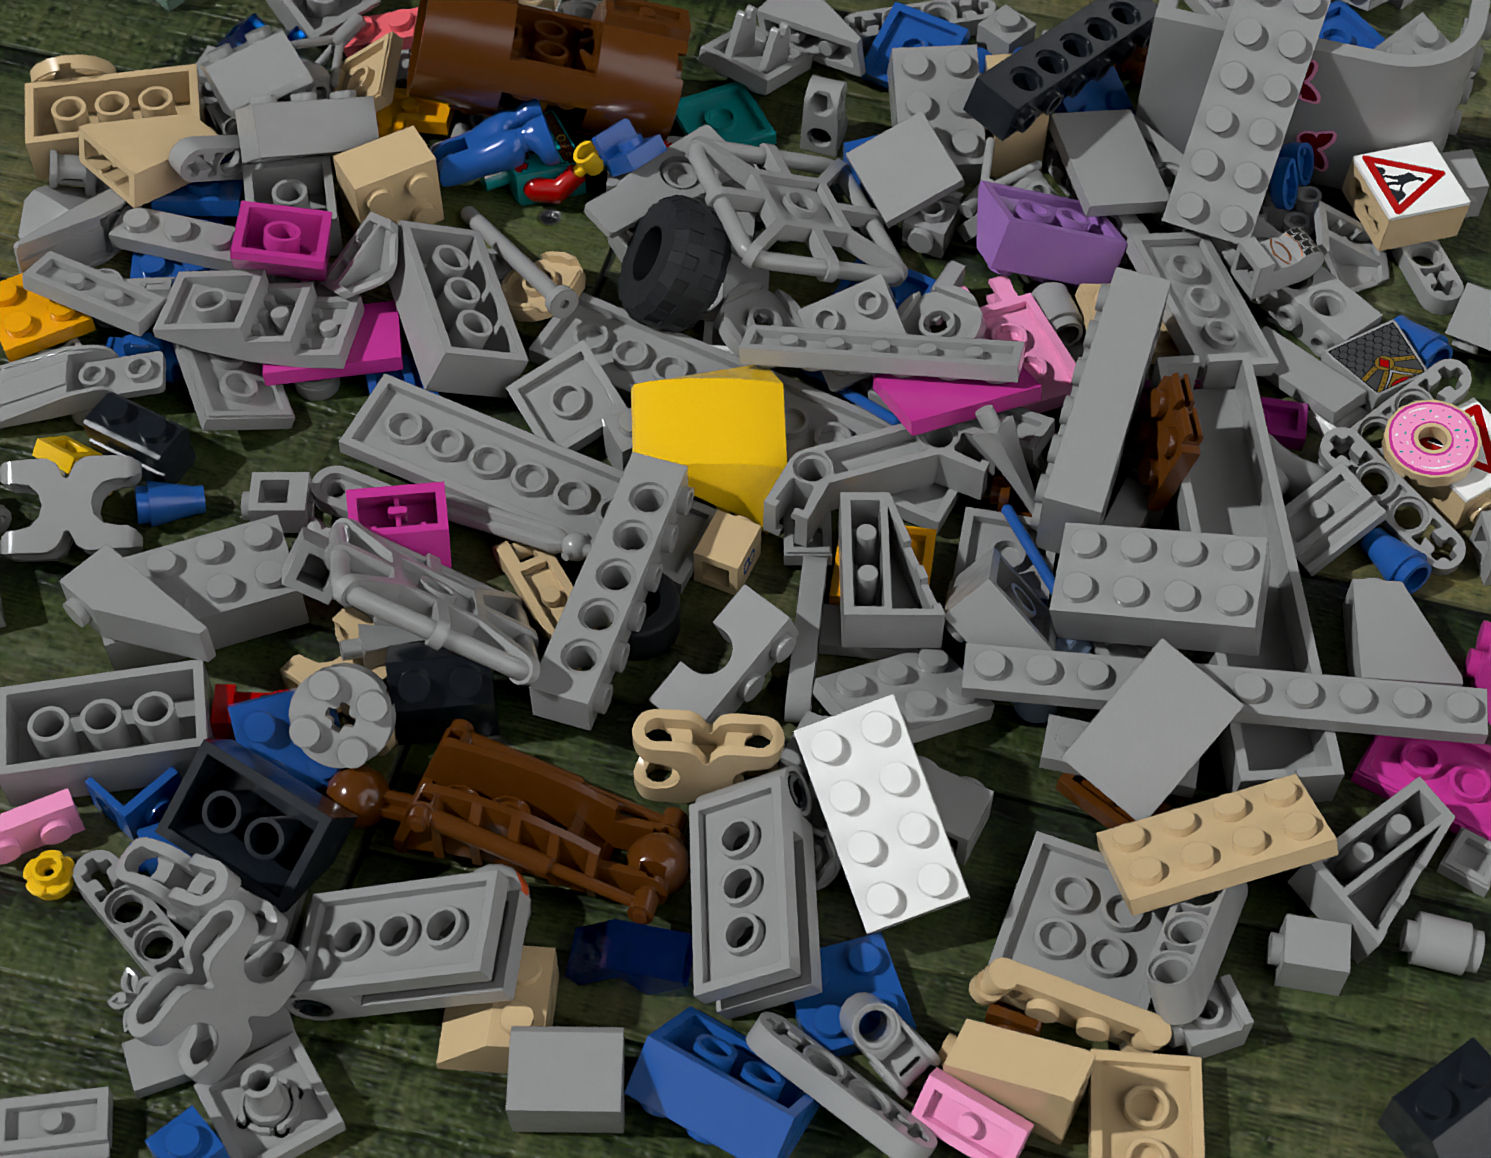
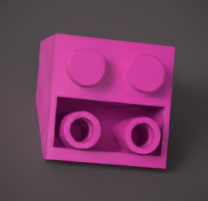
M444 481L346 490L348 518L358 521L371 532L423 556H426L427 553L433 554L440 558L441 564L452 569Z

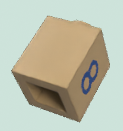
M717 510L693 552L694 580L736 595L745 584L761 554V525L753 523L744 516L731 515Z

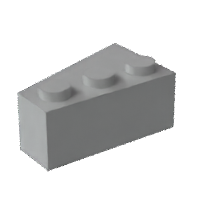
M341 90L331 92V99L317 100L316 92L290 95L291 101L277 102L276 95L250 97V105L235 110L242 163L273 162L324 155L334 156L379 139L373 96L357 97L356 90Z

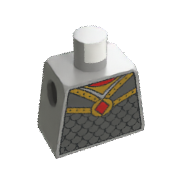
M1394 319L1324 350L1320 360L1367 391L1366 403L1360 407L1368 412V414L1427 370ZM1405 400L1399 405V408L1416 400Z

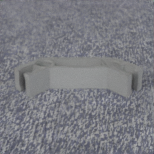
M964 422L911 436L901 423L813 446L796 452L790 458L764 501L763 530L779 536L783 530V525L779 524L780 519L790 507H795L791 514V519L795 520L794 543L807 548L827 512L839 509L840 492H890V494H895L937 483L981 500L988 487V474L994 476L998 467L972 438L981 429Z

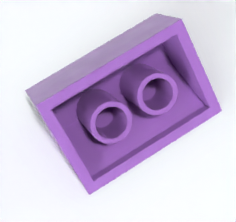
M981 180L978 187L976 248L987 262L990 270L1004 276H1011L1013 273L1028 275L1030 278L1041 283H1051L1052 280L1065 282L1078 289L1080 283L1111 284L1115 269L1119 266L1128 243L1107 216L1086 217L1079 200Z

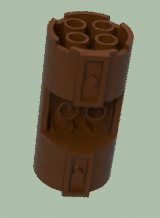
M519 0L419 1L407 74L406 95L408 97L447 104L450 108H455L468 115L484 114L491 116L497 109L502 92H505L519 100L530 101L534 98L552 102L555 106L562 109H573L574 133L582 134L591 140L594 136L620 120L629 119L636 134L640 133L643 139L660 134L662 140L666 141L674 122L683 86V80H681L682 59H679L678 56H687L688 40L691 33L688 10L644 0H602L596 6L592 18L588 19L518 4Z

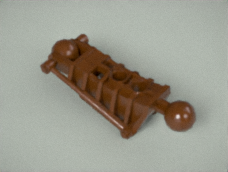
M463 719L454 720L451 726L446 729L414 795L391 790L382 773L366 764L358 768H343L339 770L328 782L325 797L358 816L352 829L369 828L379 823L382 818L401 821L393 838L397 852L406 854L408 849L434 852V857L443 859L448 854L471 858L472 864L483 866L485 862L510 866L520 874L524 871L548 879L549 885L559 887L562 884L577 891L586 892L589 896L597 897V894L628 906V917L631 921L641 925H647L652 922L657 906L663 904L669 895L679 892L691 873L690 855L685 847L686 838L683 835L688 817L683 810L669 807L664 810L663 814L588 784L584 782V777L476 733L472 724ZM624 812L634 817L621 815V813ZM615 848L628 851L625 865L610 862Z

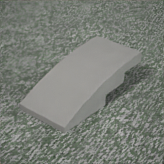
M265 269L178 272L155 323L153 332L156 338L202 352L249 362L298 368L344 369L365 309L361 296H353L348 299L340 296L317 297L313 282L269 284Z

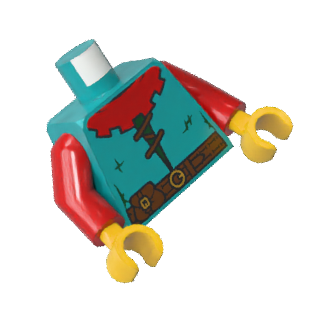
M539 100L561 163L548 166L543 163L535 152H526L525 162L522 166L510 171L481 177L480 181L486 192L508 185L518 204L528 205L539 202L560 204L570 196L586 193V173L594 176L602 172L604 163L599 157L594 144L591 141H584L575 147L554 110H546L547 105L555 106L549 101Z

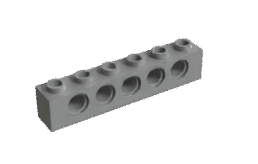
M632 452L540 662L539 678L529 687L533 715L591 731L597 714L606 713L613 693V685L610 684L615 671L622 673L626 666L630 652V644L627 642L631 632H639L643 625L647 608L644 601L648 591L656 592L663 571V565L661 564L665 552L671 554L676 545L679 526L676 524L680 514L687 516L692 506L694 488L688 486V466ZM613 588H623L620 590H611ZM597 627H606L604 630H593ZM581 667L591 668L587 671H575V669Z

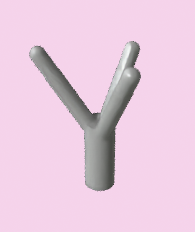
M353 13L333 35L290 42L294 49L329 45L315 63L323 67L334 54L330 86L335 88L339 82L344 47L366 25V22L359 14Z
M989 137L986 140L980 182L983 180L1009 186L1018 179L1040 169L1042 162L1036 160L993 181L990 179L995 140ZM980 183L958 206L960 213L967 218H971L977 212L978 187Z

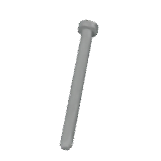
M466 206L461 210V219L472 230L481 231L484 241L545 298V306L554 317L566 318L576 310L579 302L578 295L569 286L557 285L473 206Z

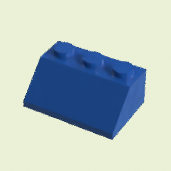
M692 1006L648 1035L624 1092L639 1101L640 1106L646 1112L657 1117L669 1118L686 1128L688 1134L693 1139L704 1144H714L735 1156V1158H789L821 1105L758 1057L748 1046L746 1036Z

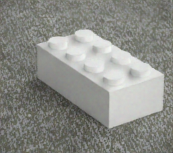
M894 694L793 731L867 934L877 933L971 898Z

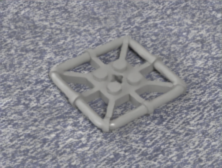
M697 136L687 144L686 155L706 193L705 202L716 211L733 248L743 258L741 263L752 269L756 266L771 271L816 276L819 281L829 283L834 282L836 279L863 282L882 274L890 287L900 286L907 278L908 268L883 227L884 220L877 209L872 208L855 177L846 168L847 163L840 158L833 160L821 156L778 150L772 144L762 143L757 147L708 139L703 136ZM748 163L756 164L759 169L752 167ZM713 167L737 181L746 189L722 186ZM789 169L821 175L818 178L791 174ZM838 183L850 205L837 203L829 187ZM735 210L759 213L766 229L753 243ZM851 226L858 227L861 233L868 236L870 240L852 230ZM777 240L782 242H805L813 257L775 253L767 250ZM831 246L843 248L866 264L839 261Z
M339 518L334 522L329 531V545L324 552V561L330 570V585L333 589L332 596L338 603L344 607L354 606L425 639L426 646L437 651L444 647L506 675L517 685H531L536 682L540 675V662L537 654L539 638L535 629L530 627L527 613L523 608L524 602L512 592L499 591L441 564L440 558L433 554L427 553L426 556H423L373 533L354 519Z

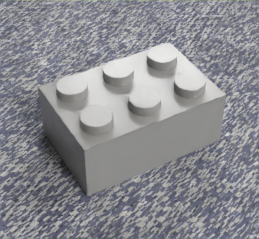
M977 45L892 48L887 70L892 127L923 111L964 179L965 185L979 184L986 145L984 126L963 110L976 78L980 76Z

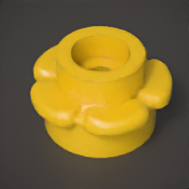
M47 850L35 859H31L23 871V877L27 880V890L32 895L48 901L57 900L67 895L75 881L73 878V869L75 867L73 859L71 857H64L63 853L58 850ZM46 871H54L53 874L49 876H44Z

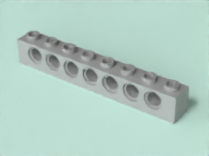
M1133 114L1170 196L1184 154ZM1164 212L1147 213L1159 226L1164 227L1170 233L1193 232L1163 223ZM1258 215L1251 237L1255 236L1259 242L1274 237L1278 238L1282 235L1281 232ZM1209 237L1236 287L1252 303L1257 304L1272 316L1282 328L1290 331L1307 345L1316 356L1321 358L1324 350L1380 325L1383 314L1323 266L1303 281L1251 300L1230 273L1238 245ZM1251 270L1250 272H1248V275L1251 279L1253 278L1255 270Z

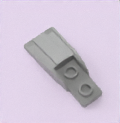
M709 125L701 126L667 147V151L629 173L616 183L613 189L587 202L584 213L608 238H615L636 226L648 212V209L653 204L659 202V199L677 194L705 203L706 193L686 155V146L697 136L719 141L724 140ZM713 167L722 186L729 187L736 182Z
M110 188L68 210L18 240L13 248L19 274L24 273L49 251L91 268L109 261L123 250L112 247L109 233L128 203ZM151 201L139 207L152 209Z
M77 345L62 347L0 365V428L91 410L110 392H114L124 398L162 393L166 388V359L161 351L119 357L113 349L106 346Z

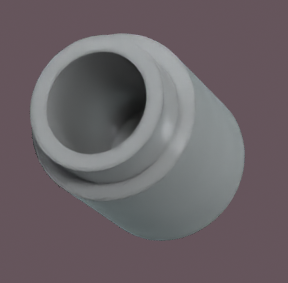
M1059 282L1043 283L1037 286L1031 293L1064 346L1067 348L1074 345L1083 335V318L1067 287Z
M1422 911L1417 913L1414 921L1405 920L1400 937V951L1407 952L1409 964L1456 975H1462L1464 971L1476 973L1480 967L1485 947L1484 931L1473 929L1472 923Z

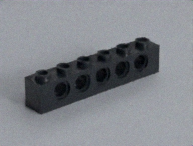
M1152 0L1093 1L978 76L963 110L1001 141H1004L1017 131L1020 133L1025 132L1037 117L1043 113L1050 115L1063 99L1068 96L1070 98L1076 97L1091 80L1097 82L1102 79L1110 67L1116 63L1119 65L1124 64L1139 47L1146 49L1150 43L1158 5Z

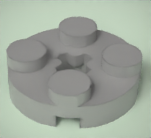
M750 282L741 284L732 289L727 295L714 320V325L726 346L739 357V346L749 324L756 325L754 319L760 324L766 322L770 326L804 328L798 310L801 308L791 296L779 289L776 290L775 294L761 289L764 285L762 283Z
M945 284L934 286L935 292H929L923 296L918 291L905 299L897 309L907 334L974 339L984 338L986 323L983 313L975 297L961 287ZM943 321L947 322V328L942 332L932 333L931 329H929L931 325L939 326Z
M353 663L333 664L314 672L301 682L292 696L289 707V720L291 724L289 734L291 740L295 745L301 747L307 756L322 765L340 769H353L362 766L386 746L395 728V706L391 704L390 696L386 692V685L376 673L366 667ZM342 703L351 706L349 715L356 719L354 726L351 724H346L343 728L336 726L334 718L330 716V708L337 709Z

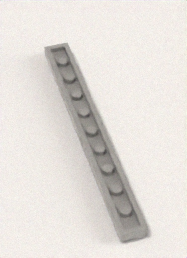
M966 643L961 697L1101 710L1143 658ZM1194 663L1244 705L1231 722L1483 745L1488 737L1487 689Z

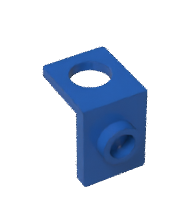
M170 767L125 806L117 801L92 777H89L85 784L94 805L134 841L138 838L137 829L160 823L182 779L180 773L173 767Z

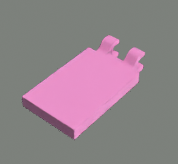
M1002 275L989 279L988 283L994 293L986 296L988 305L979 307L986 323L983 339L1025 342L1023 367L1042 386V400L1020 407L1036 413H1043L1063 407L1066 395L1070 396L1073 387L1071 382L1076 366L1075 361L1031 293L1018 296L1008 276ZM962 286V287H961V288H963V289H965V290H967V291L969 292V290L967 289V287H965V286Z

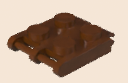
M1177 372L1171 376L1164 375L1157 388L1151 391L1148 403L1139 417L1135 418L1131 424L1130 442L1132 446L1139 447L1141 460L1138 463V477L1142 485H1148L1149 494L1146 497L1148 509L1151 511H1159L1167 506L1201 455L1199 445L1203 441L1204 435L1197 408H1193L1195 399L1187 373L1183 375V379L1179 377Z

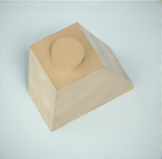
M192 113L90 123L79 127V160L135 209L192 183L185 181L169 164V153L178 141L190 136L218 134L213 128L207 126Z
M966 1019L958 1036L952 1033L947 1035L938 1056L943 1061L940 1064L943 1066L942 1071L1035 1124L1031 1132L1061 1145L1083 1099L1096 1054L1086 1049Z

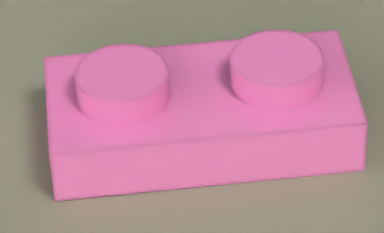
M68 788L0 814V864L10 863L21 854L39 847L62 843L70 838L71 835L85 830L80 813Z
M937 1067L929 1074L911 1113L929 1127L937 1138L971 1158H1019L1035 1125Z

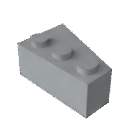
M840 492L838 540L842 648H941L946 614L940 602H936L928 585V575L924 566L919 565L911 547V538L890 492Z
M1419 776L1337 837L1338 855L1301 866L1289 879L1288 884L1318 919L1352 924L1351 958L1358 965L1381 944L1398 910L1404 905L1410 895L1411 888L1421 871L1427 866L1455 816Z

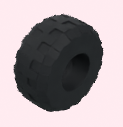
M676 194L659 199V202L653 204L637 224V228L627 245L628 248L622 260L618 287L619 300L632 320L656 330L679 333L696 326V323L705 317L711 305L714 304L721 285L724 283L732 251L731 242L714 208L694 198Z

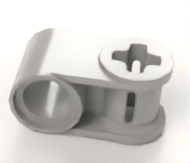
M866 992L854 994L842 1005L839 1019L844 1033L867 1057L869 1065L902 1100L908 1095L907 1087L930 1065L937 1067L943 1062L929 1044L910 1025H907L894 1009L874 994ZM872 1010H879L880 1022L877 1028L871 1033L860 1034L859 1023L863 1015Z

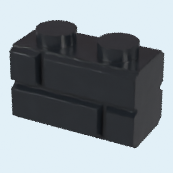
M114 392L107 393L85 417L83 422L87 437L90 438L89 443L92 449L103 455H124L140 461L142 465V478L148 481L177 484L196 460L193 445L190 444V435L186 427L172 420L166 421V417Z

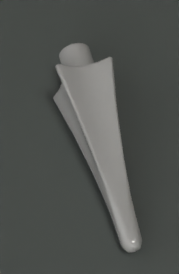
M993 405L983 406L975 412L982 429L974 434L972 438L1009 481L1032 515L1036 504L1034 502L1036 492L1020 446L1014 417L1011 415L999 419Z
M358 624L359 638L339 641L342 661L362 658L363 667L370 670L385 664L388 646L423 643L425 639L397 626Z

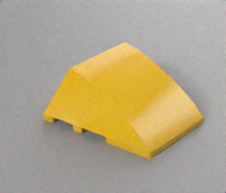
M748 365L634 384L631 388L632 452L688 466V486L694 488V496L715 505L717 510L750 519L753 523L761 525V532L768 534L769 532L763 530L764 501L787 465L783 383L769 368L765 369L756 365Z

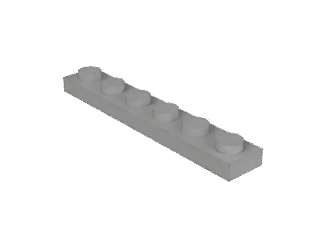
M749 324L739 346L740 364L756 365L765 369L779 366L801 368L810 372L822 369L847 371L854 375L883 373L893 374L900 378L927 376L939 377L945 381H956L959 379L985 380L991 384L1018 383L1025 358V342L754 324Z

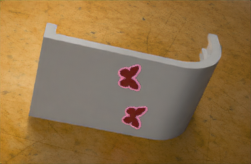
M1159 0L1135 116L1184 154L1229 19L1177 9L1179 0ZM1471 0L1469 15L1464 20L1460 37L1450 45L1433 52L1396 54L1318 38L1282 143L1307 142L1312 146L1314 170L1310 183L1342 190L1352 158L1356 155L1429 141L1434 143L1439 153L1443 152L1448 135H1456L1460 125L1462 110H1458L1459 103L1467 105L1473 85V79L1468 78L1470 72L1478 73L1485 48L1479 46L1481 39L1489 41L1491 36V13H1488L1491 0Z

